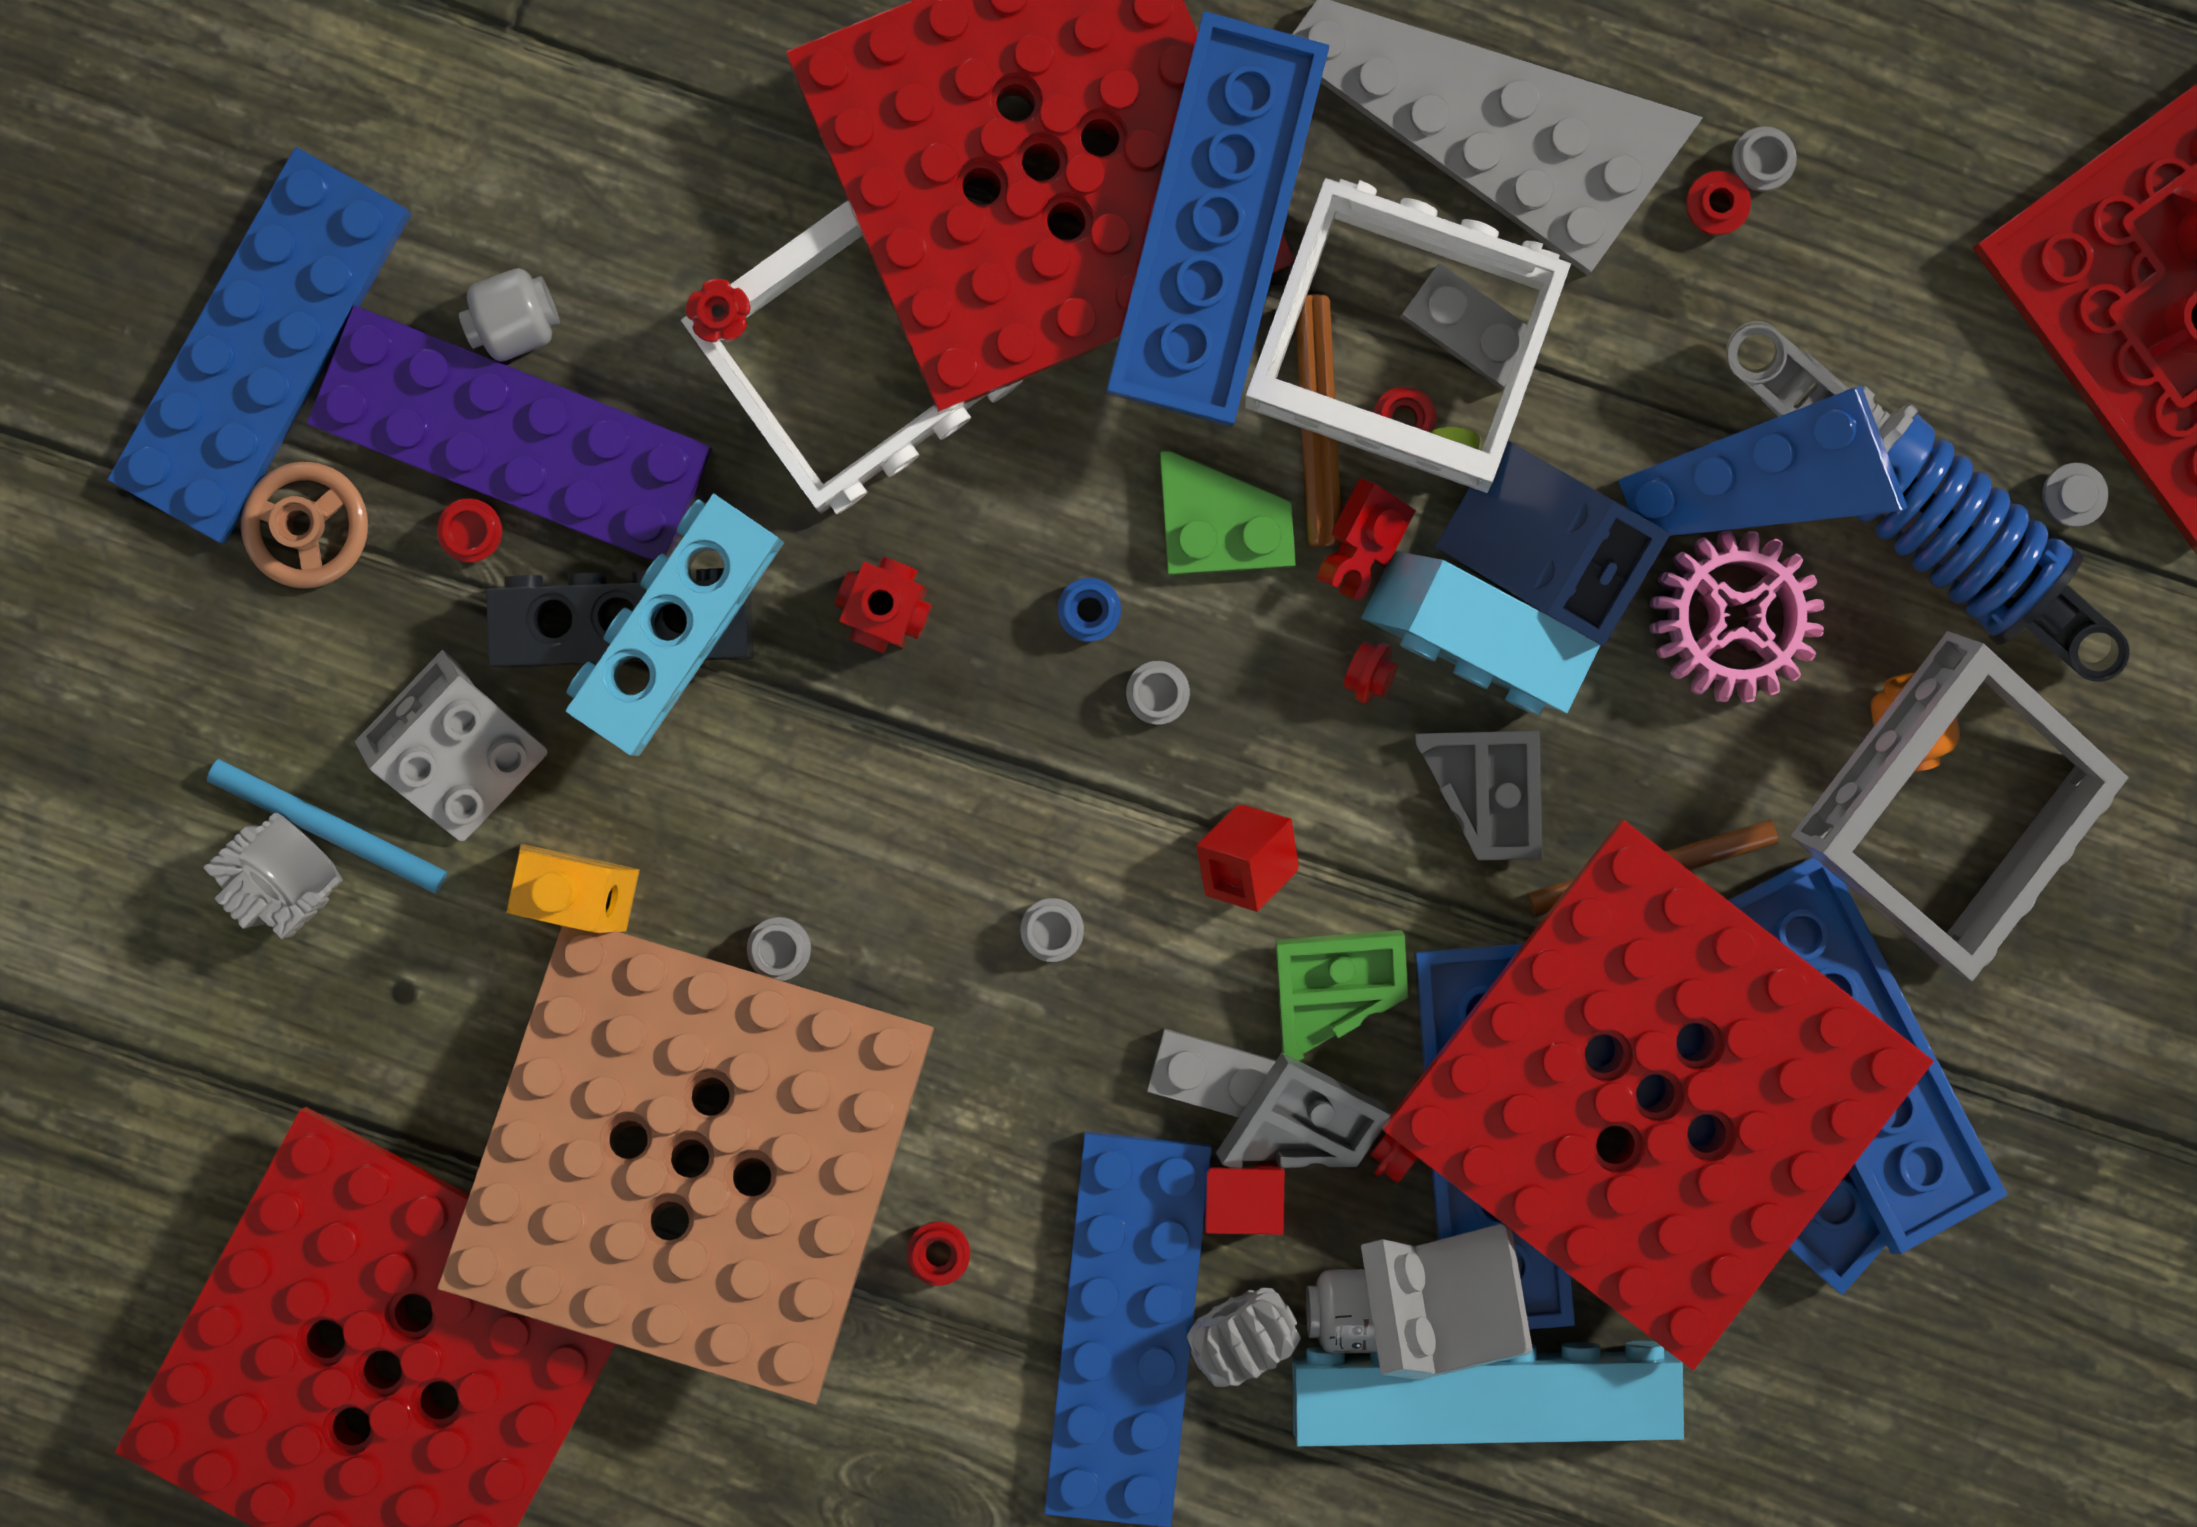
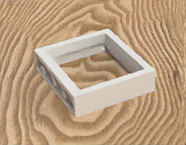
M1325 178L1247 390L1245 408L1488 493L1571 263L1560 260L1559 254L1542 249L1543 243L1524 241L1522 246L1497 238L1499 232L1485 223L1465 219L1459 225L1436 217L1438 211L1422 201L1403 198L1399 204L1376 196L1377 190L1359 180L1357 185L1340 179L1338 183ZM1334 219L1540 290L1482 451L1276 379Z
M848 201L731 284V287L734 289H742L749 299L751 311L746 319L862 236ZM716 305L712 309V314L715 317H721L724 314V307ZM687 316L681 319L699 347L814 507L821 514L830 507H832L836 514H839L854 505L867 494V490L862 484L882 470H884L888 477H891L907 467L919 456V453L914 448L933 433H936L940 440L953 434L971 419L966 410L985 397H980L942 414H938L935 405H933L823 484L721 341L718 340L716 343H710L700 339L692 329L693 321L688 319ZM1023 380L992 392L987 396L994 403L1014 390Z

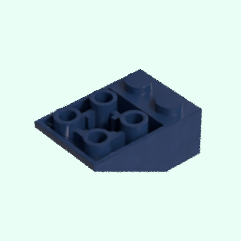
M1508 440L1488 493L1469 487L1435 547L1550 617L1604 647L1665 545L1670 533Z

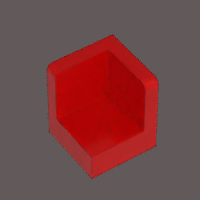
M1237 805L1196 845L1205 896L1258 912L1289 881L1299 868L1292 819L1247 805Z
M1255 1162V1168H1209L1206 1180V1212L1204 1214L1206 1233L1283 1235L1284 1168H1279L1277 1162Z

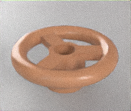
M293 462L270 471L252 488L242 510L241 534L249 557L267 577L289 587L316 588L339 579L357 562L367 539L368 517L359 491L342 473L320 463ZM296 481H314L330 488L316 502L299 496L283 498L276 504L268 502V499L275 491L286 484ZM345 505L349 519L346 542L334 559L322 565L318 540L324 532L325 521ZM306 513L310 518V527L303 535H297L293 529L294 519L299 514ZM261 520L269 523L270 531L279 543L298 549L301 569L286 566L270 554L261 536Z

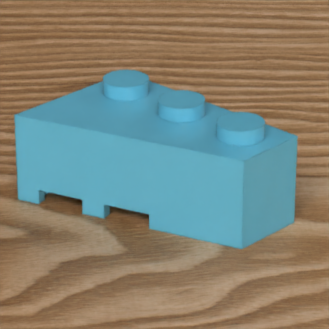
M1399 551L1394 552L1388 566L1385 567L1361 617L1362 620L1402 638L1400 646L1434 662L1437 656L1455 664L1453 673L1466 681L1488 689L1492 682L1509 690L1505 698L1507 702L1537 716H1540L1544 707L1568 713L1600 647L1599 644L1570 627L1444 560Z

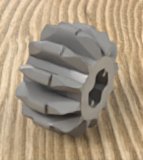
M1261 1288L1257 1291L1248 1290L1241 1296L1230 1297L1227 1302L1212 1307L1211 1312L1199 1317L1186 1336L1192 1348L1191 1354L1198 1368L1202 1370L1214 1387L1238 1386L1247 1379L1253 1377L1257 1379L1261 1373L1276 1368L1278 1362L1290 1357L1301 1339L1296 1328L1297 1321L1288 1305H1285L1279 1294L1275 1293L1273 1288Z

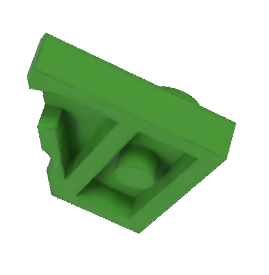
M1171 451L1160 452L1168 576L1290 568L1296 566L1292 504L1290 501Z
M1402 930L1275 939L1282 1053L1298 1061L1304 1058V1053L1336 1035L1340 1038L1359 1027L1364 1018L1373 1013H1383L1408 998L1405 935Z

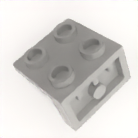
M441 650L354 741L372 772L459 841H465L547 755V749L544 744L478 690L462 666L444 650Z
M1499 1224L1418 1246L1384 1239L1361 1245L1381 1374L1423 1380L1531 1353L1532 1343L1513 1233L1506 1225Z

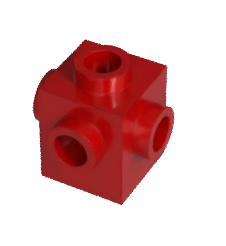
M882 556L878 567L863 561L859 574L852 571L847 572L834 606L843 609L839 621L853 628L849 640L884 654L888 643L904 648L908 636L919 639L932 604L923 601L927 589L923 585L914 582L918 570ZM879 591L890 593L894 602L892 610L883 616L873 614L869 606L871 597Z

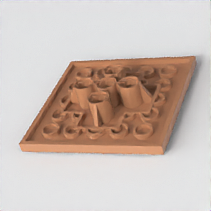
M562 926L437 1289L817 1405L932 1039L934 1027L617 931L596 933ZM712 1084L726 1087L730 1094L729 1103L721 1113L709 1116L697 1111L696 1098L704 1087ZM632 1126L641 1127L646 1130L648 1136L647 1146L639 1156L632 1159H624L616 1154L615 1141L620 1132ZM691 1145L703 1146L708 1149L710 1156L706 1170L693 1178L679 1175L676 1169V1158L680 1151ZM756 1163L770 1169L771 1183L761 1195L754 1197L745 1196L738 1191L737 1177L744 1167ZM672 1206L684 1208L689 1216V1225L686 1232L678 1239H661L657 1235L655 1228L656 1219L659 1214Z

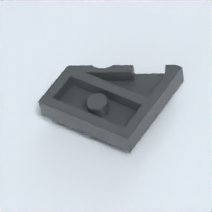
M1540 731L1415 734L1416 745L1430 767L1446 802L1457 818L1477 860L1543 859Z
M1281 1053L1216 1154L1221 1163L1229 1168H1242L1243 1161L1275 1160L1279 1168L1305 1167L1312 1163H1321L1327 1167H1357L1391 1114L1383 1103Z

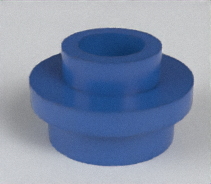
M1083 578L1074 581L1060 596L1058 602L1060 623L1064 630L1075 639L1086 642L1101 640L1114 631L1120 620V599L1116 591L1108 583L1100 579ZM1086 598L1097 600L1102 607L1101 616L1094 622H1085L1077 614L1078 604Z

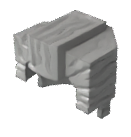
M279 813L272 814L269 817V821L263 822L259 827H244L232 841L226 844V848L218 853L219 856L214 857L210 860V864L203 867L210 876L215 877L216 882L223 889L215 897V900L218 904L223 905L226 912H231L233 919H238V923L242 928L260 926L266 923L268 926L273 927V931L281 939L295 935L296 931L304 926V922H308L317 913V909H321L329 901L327 896L332 892V888L338 887L343 881L328 856L300 828Z

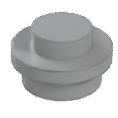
M1766 126L1757 127L1746 132L1735 144L1731 156L1734 174L1745 183L1747 188L1761 192L1771 191L1782 186L1793 174L1797 160L1796 150L1790 138L1782 131Z
M2070 463L2055 469L2046 479L2042 490L2043 505L2049 516L2057 523L2068 527L2084 526L2098 519L2104 512L2108 502V487L2103 476L2095 468L2083 463Z
M1151 661L1143 664L1133 672L1127 684L1126 697L1130 709L1139 719L1150 724H1166L1177 719L1184 712L1189 702L1190 688L1187 678L1178 667L1165 661Z
M1046 898L1034 903L1026 911L1021 922V938L1026 949L1034 957L1047 962L1062 961L1073 955L1081 945L1084 936L1083 920L1078 910L1069 902L1058 898Z
M773 917L761 922L754 928L747 942V956L753 969L760 975L779 981L788 980L798 975L806 967L811 955V942L807 932L799 923L786 917Z

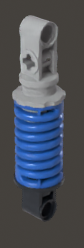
M1750 321L1737 327L1728 339L1726 355L1732 371L1762 397L1761 400L1779 417L1849 389L1808 352L1804 351L1803 353L1776 328L1766 322ZM1750 335H1765L1775 345V354L1772 361L1761 369L1746 368L1738 360L1739 345ZM1813 383H1815L1813 388L1802 398V400L1797 405H1794L1795 402L1806 392V390ZM1865 385L1862 386L1908 508L1895 512L1858 515L1856 518L1861 522H1869L1880 514L1884 515L1875 527V534L1881 540L1891 539L1901 530L1902 532L1893 544L1894 551L1899 556L1910 555L1920 547L1912 558V567L1918 572H1926L1937 564L1930 575L1931 583L1936 588H1945L1954 582L1948 593L1949 599L1954 604H1963L1968 601L1965 607L1966 614L1970 618L1977 620L1989 633V639L1996 645H2002L2010 641L2026 628L2081 677L2090 681L2102 682L2119 675L2129 660L2130 649L2127 639L2110 620L2068 585L2083 561V553L2076 547L2068 546L2063 540L2048 539L2046 525L2040 521L2029 520L2028 511L2023 505L2010 504L2009 493L2002 488H1992L1991 479L1985 472H1973L1972 461L1967 456H1954L1955 451L1951 442L1944 439L1935 440L1936 436L1933 427L1917 414L1918 409L1911 403L1889 414L1886 410L1883 411L1878 403H1874L1873 398L1875 394ZM2094 633L2109 635L2111 638V649L2104 659L2094 663L2084 662L2079 659V646L2087 636Z

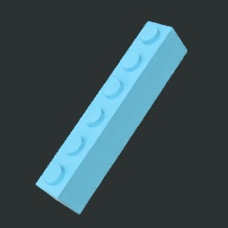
M1655 1341L1625 1343V1351L1600 1352V1345L1597 1343L1569 1342L1562 1344V1353H1537L1536 1346L1532 1344V1351L1528 1355L1423 1380L1381 1374L1377 1352L1370 1353V1356H1345V1353L1332 1354L1327 1353L1322 1347H1312L1307 1349V1357H1292L1293 1434L1297 1447L1684 1440L1683 1363L1668 1351H1664V1348Z

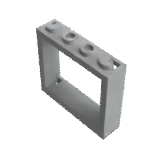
M1947 631L1790 837L1935 962L1973 981L1982 968L1993 960L1998 947L2021 917L2032 909L2038 895L2057 870L2071 858L2077 844L2096 819L2110 807L2114 796L2129 777L1984 643ZM1959 660H1961V662L1958 664V666H1957V667L1955 668V670L1953 671V668L1956 666V664L1959 662ZM1985 682L2070 760L2075 767L1946 934L1853 853V850L1981 683ZM1831 828H1833V829L1830 831V833L1827 835V837H1826L1825 839H1823V838L1825 837V835L1828 833V831H1829Z

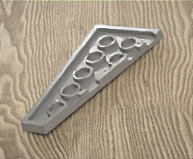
M1317 0L1292 34L1330 45L1321 84L1587 276L1593 271L1703 118L1331 0Z

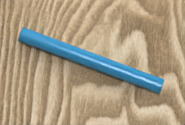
M220 759L215 761L208 773L207 782L272 814L279 813L294 825L434 894L439 892L447 877V871Z

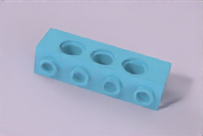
M714 493L706 504L698 499L687 511L677 528V532L684 536L670 558L660 554L654 560L640 583V586L647 590L633 612L626 607L619 612L603 637V640L608 642L610 646L596 666L588 661L579 670L566 692L574 698L566 712L630 756H640L785 543ZM704 551L718 552L724 562V571L721 578L710 586H699L691 575L693 560ZM670 604H678L685 611L687 617L686 629L678 638L665 641L656 632L655 617L663 607ZM640 658L649 668L650 680L642 692L629 695L621 688L618 681V673L621 666L627 660Z

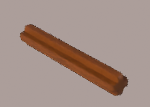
M1307 295L1296 323L1299 387L1335 399L1330 300L1325 295ZM1301 428L1307 542L1312 547L1336 546L1341 541L1330 534L1341 515L1338 443L1335 439Z

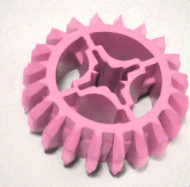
M1723 531L1718 534L1717 552L1712 543L1705 537L1694 541V552L1698 562L1685 552L1677 553L1673 557V562L1683 575L1682 578L1669 572L1661 573L1658 578V582L1662 587L1673 592L1672 596H1656L1650 600L1651 608L1659 611H1668L1667 620L1657 621L1649 625L1650 633L1662 634L1669 632L1672 641L1661 645L1656 650L1658 657L1666 658L1678 653L1682 659L1673 666L1670 674L1675 679H1681L1694 669L1697 673L1691 683V691L1695 694H1703L1709 688L1712 681L1715 680L1714 696L1718 702L1729 701L1734 685H1736L1737 694L1741 702H1753L1757 693L1756 681L1767 696L1779 693L1780 684L1775 672L1790 682L1796 681L1801 676V673L1796 664L1791 660V657L1793 656L1803 661H1812L1816 652L1812 647L1802 642L1803 636L1819 637L1823 635L1824 631L1823 626L1807 622V613H1814L1824 609L1823 600L1805 601L1803 594L1804 590L1813 588L1817 584V579L1814 575L1802 577L1798 580L1793 576V573L1803 562L1802 557L1794 554L1786 558L1782 563H1779L1777 560L1782 551L1783 543L1778 539L1770 540L1764 546L1761 553H1759L1760 540L1758 533L1754 531L1744 533L1740 541L1739 550L1732 531ZM1721 565H1739L1750 568L1764 577L1756 585L1749 586L1744 592H1737L1725 582L1718 583L1709 572ZM1695 589L1701 594L1698 599L1703 603L1708 614L1707 626L1697 637L1699 639L1697 642H1695L1692 636L1688 615L1690 600ZM1776 592L1780 598L1784 616L1783 629L1777 644L1773 641L1776 635L1767 625L1765 616L1767 607L1776 597ZM1752 601L1746 607L1749 617L1741 618L1748 621L1747 627L1734 628L1721 633L1727 627L1724 617L1730 616V614L1724 613L1725 607H1733ZM1735 641L1743 645L1748 651L1755 650L1764 660L1749 669L1737 670L1724 667L1709 657L1717 649L1724 648L1729 642Z

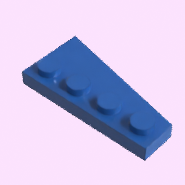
M1862 385L1618 479L1628 508L1670 533V536L1895 512L1908 508Z

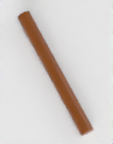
M1770 819L1665 852L1685 868L1692 870L1778 844V835ZM1574 879L1527 893L1533 915L1538 917L1547 914Z

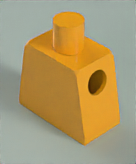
M521 844L506 913L589 932H626L640 869ZM612 888L611 901L606 911L607 898Z

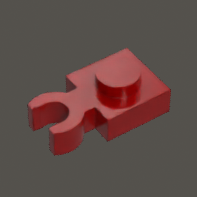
M1359 478L1330 534L1341 541L1342 544L1337 552L1329 555L1323 561L1318 571L1317 580L1338 588L1343 576L1346 574V579L1341 585L1339 593L1360 601L1370 587V568L1373 562L1388 566L1416 510L1377 484Z

